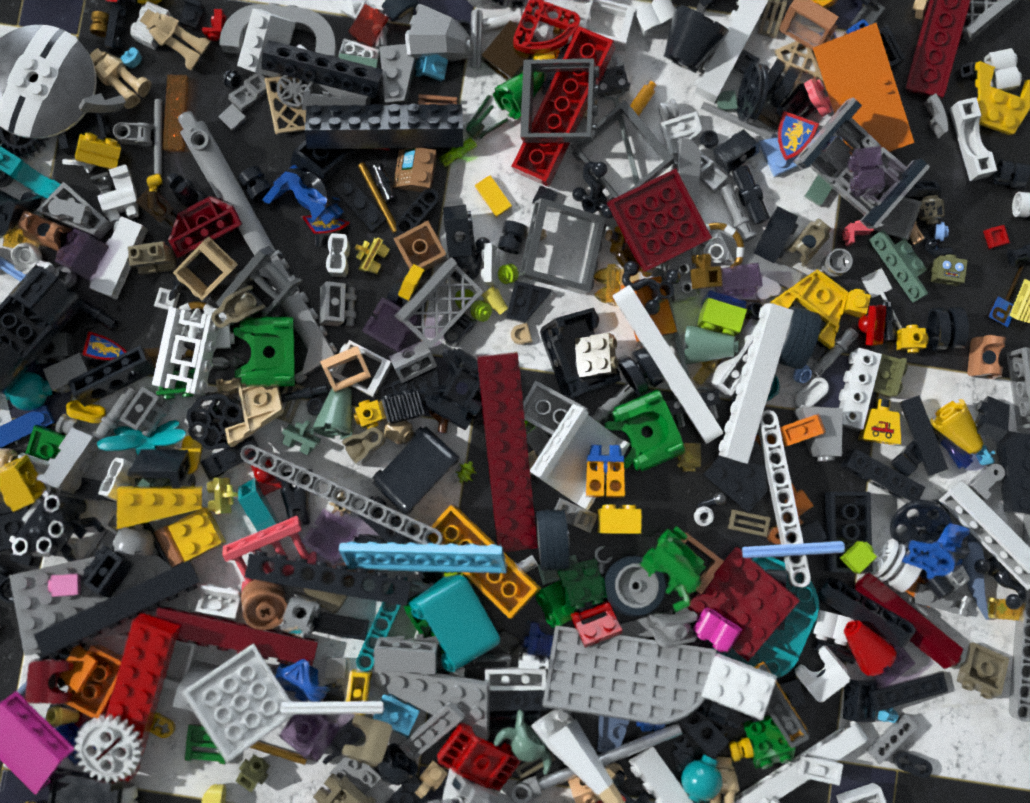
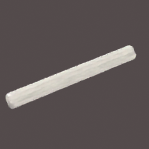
M382 701L283 702L281 704V714H378L384 711V703Z

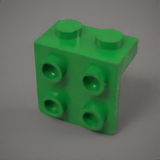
M770 715L763 717L762 720L757 722L747 721L744 723L746 735L752 745L754 753L753 763L756 769H767L775 763L781 762V764L792 761L795 756V747H790Z

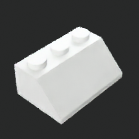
M253 8L237 66L255 73L271 77H281V74L261 69L262 52L268 40L290 45L296 22L262 9Z

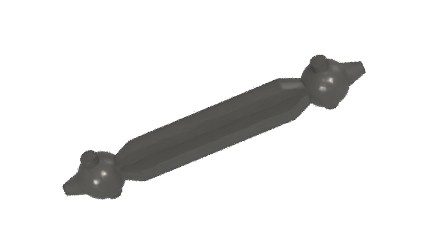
M235 354L230 359L226 357H212L211 369H225L230 366L233 370H237L245 361L240 360ZM185 358L182 361L192 363L193 358ZM175 363L174 370L179 371L181 364Z

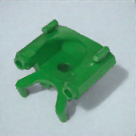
M255 317L240 320V328H234L233 332L235 336L248 342L251 348V358L246 365L235 371V378H242V384H246V387L295 386L293 317ZM271 346L275 349V355L272 358H266L263 355L265 347Z
M658 390L615 407L612 412L614 421H608L604 424L606 429L623 431L630 438L631 451L624 459V469L630 467L633 463L637 471H645L682 455L686 451L668 406ZM644 426L651 427L653 431L651 437L646 438L642 435L641 430Z
M676 526L673 529L674 533L667 529L659 537L656 549L652 547L644 555L639 565L648 573L649 577L656 570L669 574L671 580L668 583L669 586L666 588V592L669 594L675 589L681 598L684 597V600L673 604L675 611L678 612L690 606L689 594L693 593L701 584L698 575L706 566L704 561L681 541V539L685 540L688 536Z

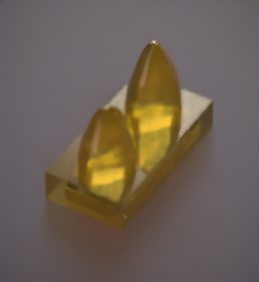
M608 264L607 268L600 269L593 275V279L597 282L607 284L606 287L599 289L594 296L599 301L611 306H618L612 296L620 291L621 268L619 266Z

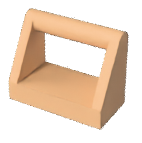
M358 346L320 361L334 392L371 377ZM358 358L364 372L335 383L330 369Z

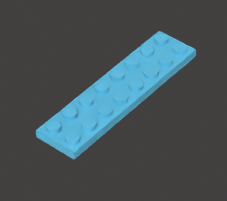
M356 542L340 543L339 552L350 570L359 568L392 571L507 572V564L502 546L497 545L477 546L469 544L467 546H458L456 544L437 545L429 543L427 545H417L415 543L377 544L374 542L358 544Z

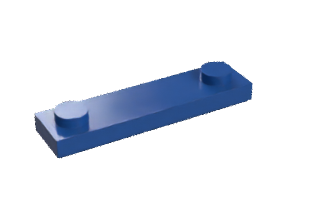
M44 405L0 426V448H4L31 435L34 425L46 428L54 424L55 421L48 406Z

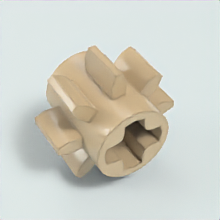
M341 492L340 497H337L339 502L342 499L343 501L346 500L344 492ZM329 503V505L335 508L332 513L339 511L340 517L344 516V512L352 513L345 508L341 510V507L337 504Z

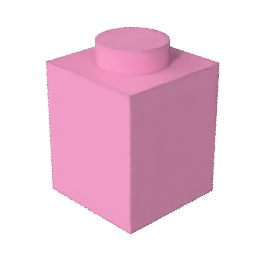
M81 574L51 576V580L48 581V592H52V596L81 595Z

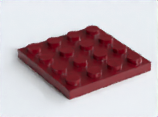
M676 168L607 202L643 273L712 238Z
M735 547L716 570L714 578L702 594L698 592L687 608L695 612L699 618L703 610L709 607L739 626L742 631L732 648L748 662L800 602V599L752 558H744L742 550L739 547Z

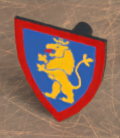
M783 111L778 128V142L785 160L797 156L814 138L820 123Z
M301 216V219L312 234L316 235L315 246L317 247L323 245L324 236H330L332 233L338 234L339 231L350 225V222L342 219L332 220V222L326 225L321 219L312 221V216Z
M88 331L82 357L89 358V365L96 367L98 361L108 362L127 351L111 339Z

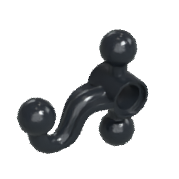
M587 162L583 167V178L590 187V195L587 194L583 187H576L572 192V197L575 201L582 202L584 211L595 213L600 210L605 218H614L607 205V198L603 193L602 185L596 178L604 177L607 174V165L604 162Z
M635 261L626 262L622 276L623 285L625 287L630 285L633 291L648 286L652 290L651 296L653 300L646 302L645 310L649 315L657 314L660 310V303L673 296V285L680 282V272L675 269L669 270L665 276L666 281L661 283L650 278H644L636 283H632L630 277L638 273L639 265ZM660 288L666 292V296L660 293Z
M994 556L987 560L979 559L975 562L974 569L978 574L993 576L999 585L1015 590L1018 595L1010 594L1006 597L1005 603L1008 608L1017 610L1025 603L1027 594L1024 586L1012 580L1009 571Z

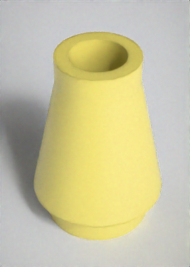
M492 286L481 295L483 301L488 303L499 315L508 309L498 288L495 289Z
M59 706L50 708L46 714V721L53 727L75 723L79 719V712L77 710H70Z

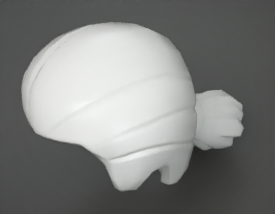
M20 243L11 251L14 268L17 271L23 272V274H27L35 264L44 267L49 272H53L55 269L50 262L42 260L40 250L31 243Z

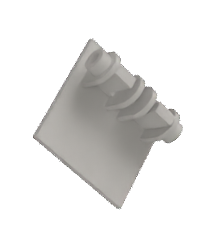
M346 757L330 772V774L333 773L340 779L344 776L349 778V781L354 783L364 795L382 778L376 767H371Z

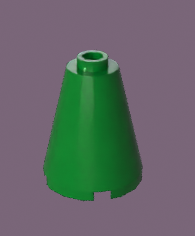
M534 72L533 99L545 81L543 72ZM523 73L496 86L493 92V97L501 110L505 109L508 111L507 116L513 119L521 117Z

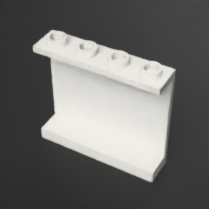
M573 404L530 472L577 505L589 510L596 497H585L587 456L589 455L591 445H602V455H609L610 445H620L623 456L630 443L615 436L588 415L589 412Z

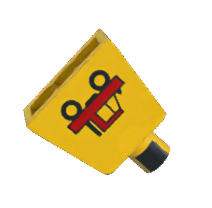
M878 399L877 409L868 410L863 430H860L858 440L894 446L901 444L899 412L889 411L890 400Z

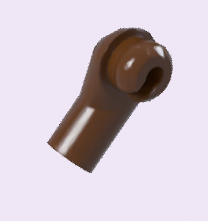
M429 410L430 416L438 422V433H447L448 420Z

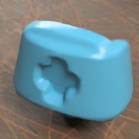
M130 48L121 56V60L125 66L134 68L141 62L142 57L138 49Z
M982 445V449L976 453V457L981 465H990L995 463L992 455L996 453L994 450L989 452L988 447Z
M894 707L879 711L877 718L883 722L896 723L899 715L894 710Z

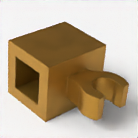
M711 254L696 255V263L700 268L690 270L692 289L722 286L721 266L711 267Z

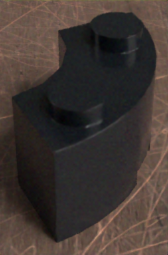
M777 206L756 245L754 254L774 264L778 258L782 259L787 249L784 246L790 234L794 235L798 228V224H796L798 216Z

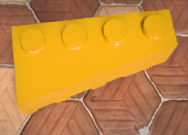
M119 486L117 489V529L202 509V486H181L180 489H172V486Z

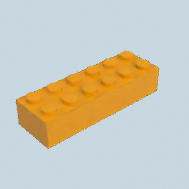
M450 505L431 526L441 533L443 537L441 545H496L455 505ZM432 533L428 536V539L433 544H436L439 536ZM505 553L506 573L463 572L509 618H514L541 589Z

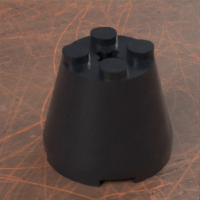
M677 5L673 14L663 57L671 60L677 66L687 67V70L697 73L725 40L729 30L717 21L713 23V20L694 9Z

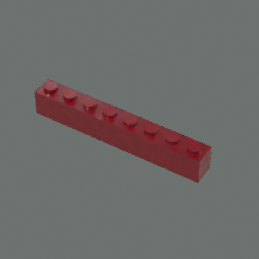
M164 606L157 608L155 616L180 626L177 637L179 642L189 643V640L197 642V645L202 647L214 645L221 651L237 650V654L254 644L264 660H268L269 657L276 658L277 662L288 664L289 661L296 663L304 659L309 662L310 666H313L319 639L301 638L290 633L272 629L258 630L248 624Z

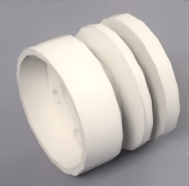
M890 539L877 553V557L873 561V572L870 573L875 577L879 576V579L882 581L889 579L888 584L900 592H905L915 582L922 569L902 562L903 557L910 554V550L906 551V547L903 544Z

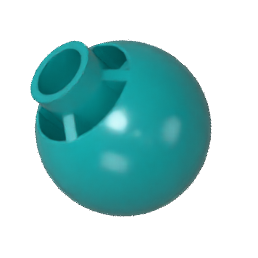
M26 371L5 396L6 400H10L14 407L24 411H31L41 407L46 402L47 396L53 395V391L48 380H44L37 373Z
M703 755L701 760H694L685 767L682 773V786L684 791L689 794V799L700 803L701 800L707 802L714 799L720 793L723 779L721 772L716 768L718 761Z

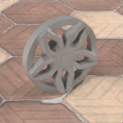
M283 75L277 84L278 98L288 107L301 108L303 106V88H306L308 85H301L303 83L302 79H300L299 83L295 82L297 78H293L291 82L290 79H287L290 76ZM281 85L284 89H286L282 94L280 92ZM293 98L297 104L290 103L287 100Z

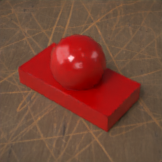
M885 305L869 306L868 315H864L859 319V329L867 334L866 345L883 344L886 317Z
M271 459L266 461V468L273 466ZM251 465L254 477L263 495L282 488L281 482L277 481L274 475Z

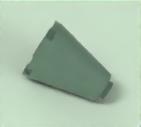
M692 325L686 327L685 364L732 357L735 352H738L739 340H735V336Z
M346 387L337 392H334L333 388H331L313 425V430L315 429L317 434L328 438L340 436L341 440L352 435V390Z

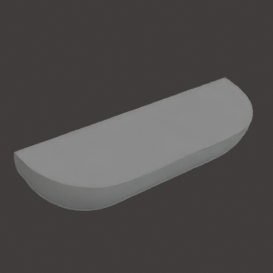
M680 138L677 141L679 144L677 150L672 152L675 163L671 165V170L677 169L696 206L699 193L701 154L693 141L687 138Z

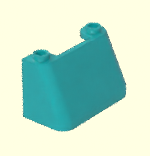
M462 575L443 577L409 602L414 617L427 620L445 651L441 656V664L448 672L458 670L500 643V637L470 583Z

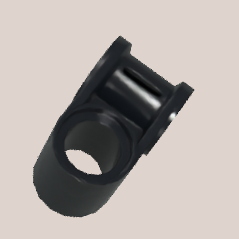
M463 313L444 334L445 343L450 347L459 345L464 337L474 328L477 320H473ZM449 333H456L458 338L450 341L447 336Z

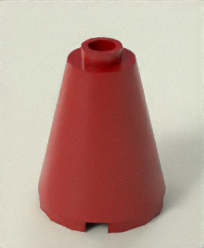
M858 620L850 621L845 625L844 635L859 669L865 675L876 676L884 672L883 668L887 665L889 667L893 665L897 652L889 642Z

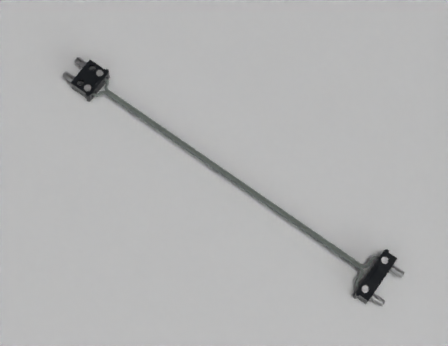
M617 55L612 57L614 67L606 69L601 78L602 81L599 82V95L597 97L613 100L615 108L620 104L619 98L630 90L631 85L627 80L624 65L620 66ZM619 94V95L616 97V99H615L614 97H608V96H612V95ZM622 116L618 121L636 185L640 180ZM660 264L656 266L658 276H661L662 280L665 281L662 266ZM669 298L668 301H669L670 308H671V311H672V314H673V318H674V321H675V325H676V328H677V324H676V320H675V317H674V313H673L671 301H670V298ZM675 332L673 335L681 366L690 379L679 332ZM707 387L696 388L697 391H707L699 393L706 406L709 407L713 417L719 418L716 405L721 404L720 390L710 391ZM674 395V400L668 401L666 404L671 415H676L678 426L681 428L685 426L683 413L686 412Z

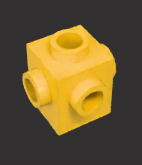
M907 325L906 328L896 331L897 350H907V353H920V350L926 348L929 338L926 328H919L918 325Z
M366 400L358 403L359 407L355 408L356 413L353 414L357 425L361 424V427H367V429L379 426L378 423L382 422L383 418L378 400L373 402ZM368 412H371L370 417H366Z

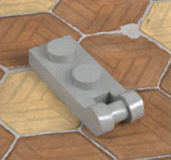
M919 582L913 597V602L965 617H968L970 612L968 607L973 601V597L956 592H951L945 598L939 600L926 584ZM957 600H961L960 608L955 607Z

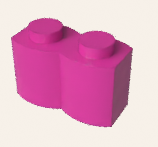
M709 607L703 610L693 627L697 637L704 641L710 640L713 643V647L720 652L730 651L742 631L739 626Z

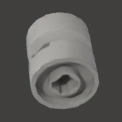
M834 249L823 258L821 262L822 273L833 279L840 277L852 266L853 259L851 254L845 249Z

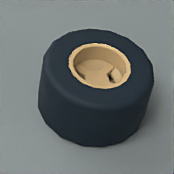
M385 0L382 4V9L391 22H396L411 13L419 4V1Z

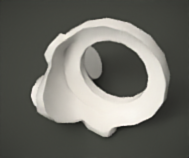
M75 159L62 160V164L83 166L87 173L91 172L96 166L76 161Z

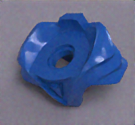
M301 659L289 667L286 664L279 663L275 675L277 681L284 690L295 692L294 697L302 702H308V700L310 702H322L327 692L330 691V688L327 686H319L318 669L310 666L307 660Z

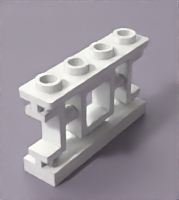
M169 307L152 385L175 389L176 380L188 382L186 387L187 393L204 395L208 387V375L212 368V357L216 350V339L220 328L214 324L211 315L203 314L200 324L189 321L191 312ZM183 325L190 326L188 337L181 336ZM198 328L204 329L202 340L196 339ZM185 341L196 343L192 363L181 360ZM175 363L181 364L179 376L173 375ZM189 366L196 368L194 379L187 378Z

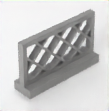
M970 0V13L966 15V18H970V24L966 27L963 26L962 34L964 36L962 39L968 44L1020 0H998L997 2H988V0L974 2V0ZM974 6L984 7V12L982 14H974Z
M452 257L431 276L395 315L399 321H402L429 348L435 345L484 292L456 265L457 262ZM454 271L460 275L461 284H451L450 275ZM440 286H447L448 298H437V289ZM451 286H461V298H451ZM464 286H471L476 291L473 297H465ZM434 300L435 312H424V303ZM437 300H448V312H438ZM451 300H461L462 309L452 312ZM435 314V326H425L424 315ZM438 314H448L449 323L446 326H438ZM413 315H421V326H414L408 320ZM426 328H435V338L431 342L425 337Z

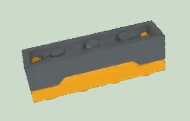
M764 661L755 666L757 669L772 674ZM775 680L766 709L790 747L793 748L810 739L809 733Z

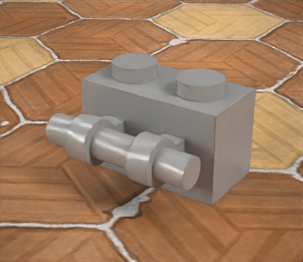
M326 281L320 287L319 325L338 327L344 322L345 318L346 326H354V319H356L355 302H357L355 287H348L347 293H345V283ZM345 301L347 302V310H345Z
M142 386L119 420L135 430L143 424L146 428L142 434L149 437L158 428L157 424L161 418L167 415V410L171 404L163 401L159 407L155 404L159 397ZM153 409L156 413L149 422L145 417Z

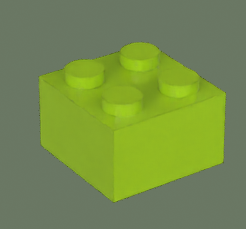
M708 298L702 305L696 327L736 336L741 331L747 309Z

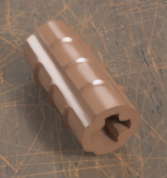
M168 525L155 531L154 534L171 567L174 568L184 563L185 560Z

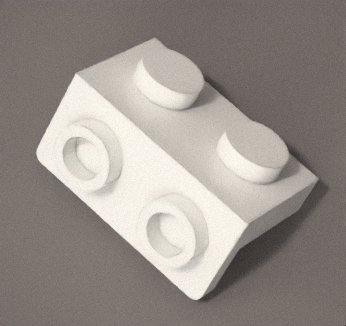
M213 584L200 585L201 594L195 612L197 614L236 621L241 604L240 592L231 587L223 589Z

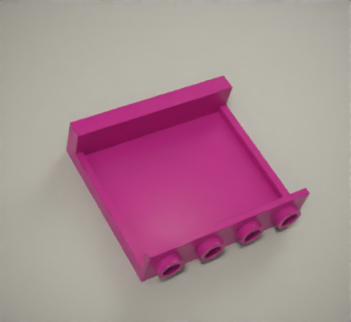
M15 691L0 703V760L36 795L50 783V777L60 763L74 751V748Z

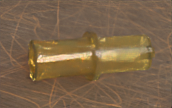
M721 359L702 362V366L693 377V381L698 385H702L708 376L715 371V367Z

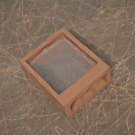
M794 0L789 6L779 31L813 50V47L831 40L829 35L832 36L838 26L835 23L839 16L811 0Z

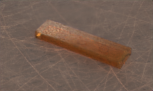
M167 75L164 151L184 152L185 140L180 133L183 128L179 123L178 117L186 112L187 75Z

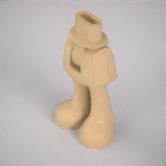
M147 9L140 19V22L147 26L146 29L149 30V33L161 46L166 44L185 58V66L189 70L194 68L200 56L203 55L211 42L207 38H197L178 25L179 20L159 12L155 14L150 9ZM173 34L190 44L197 52L172 37Z
M98 48L90 54L97 76L103 84L113 86L123 95L126 101L124 104L125 108L129 109L136 106L140 102V98L118 80L120 76L141 97H145L148 94L151 82L145 77L139 79L134 77L127 71L120 58L102 52Z
M716 757V761H718L716 768L721 772L723 784L720 793L711 800V803H720L721 794L725 795L724 803H734L735 794L739 792V784L734 767H732V758Z

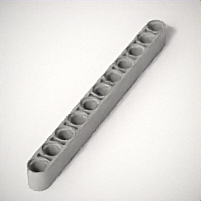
M247 445L241 450V458L246 463L412 540L427 545L429 544L428 536L435 533L439 536L436 544L441 545L443 542V537L438 530L253 445ZM255 450L256 457L249 460L248 453ZM272 458L274 465L271 468H266V461ZM291 467L292 474L285 477L283 475L284 469ZM309 475L310 482L307 485H302V477ZM327 483L329 486L328 491L320 493L319 487ZM343 491L346 492V500L339 502L337 500L338 494ZM359 500L365 501V507L362 510H356L355 504ZM377 508L383 509L384 512L383 516L379 519L373 516ZM397 516L401 517V525L393 527L392 519ZM413 525L420 527V533L416 536L410 534V528Z
M1024 515L1022 540L1029 547L1030 515ZM1024 587L1027 599L1016 610L1009 713L1015 719L1029 722L1030 634L1026 635L1025 630L1028 626L1030 627V615L1027 614V609L1030 606L1029 589L1027 590ZM1028 646L1029 652L1025 656L1024 649ZM1024 667H1027V673L1023 676L1022 670ZM1025 687L1026 692L1024 695H1021V689ZM1023 707L1024 713L1020 716L1019 710Z

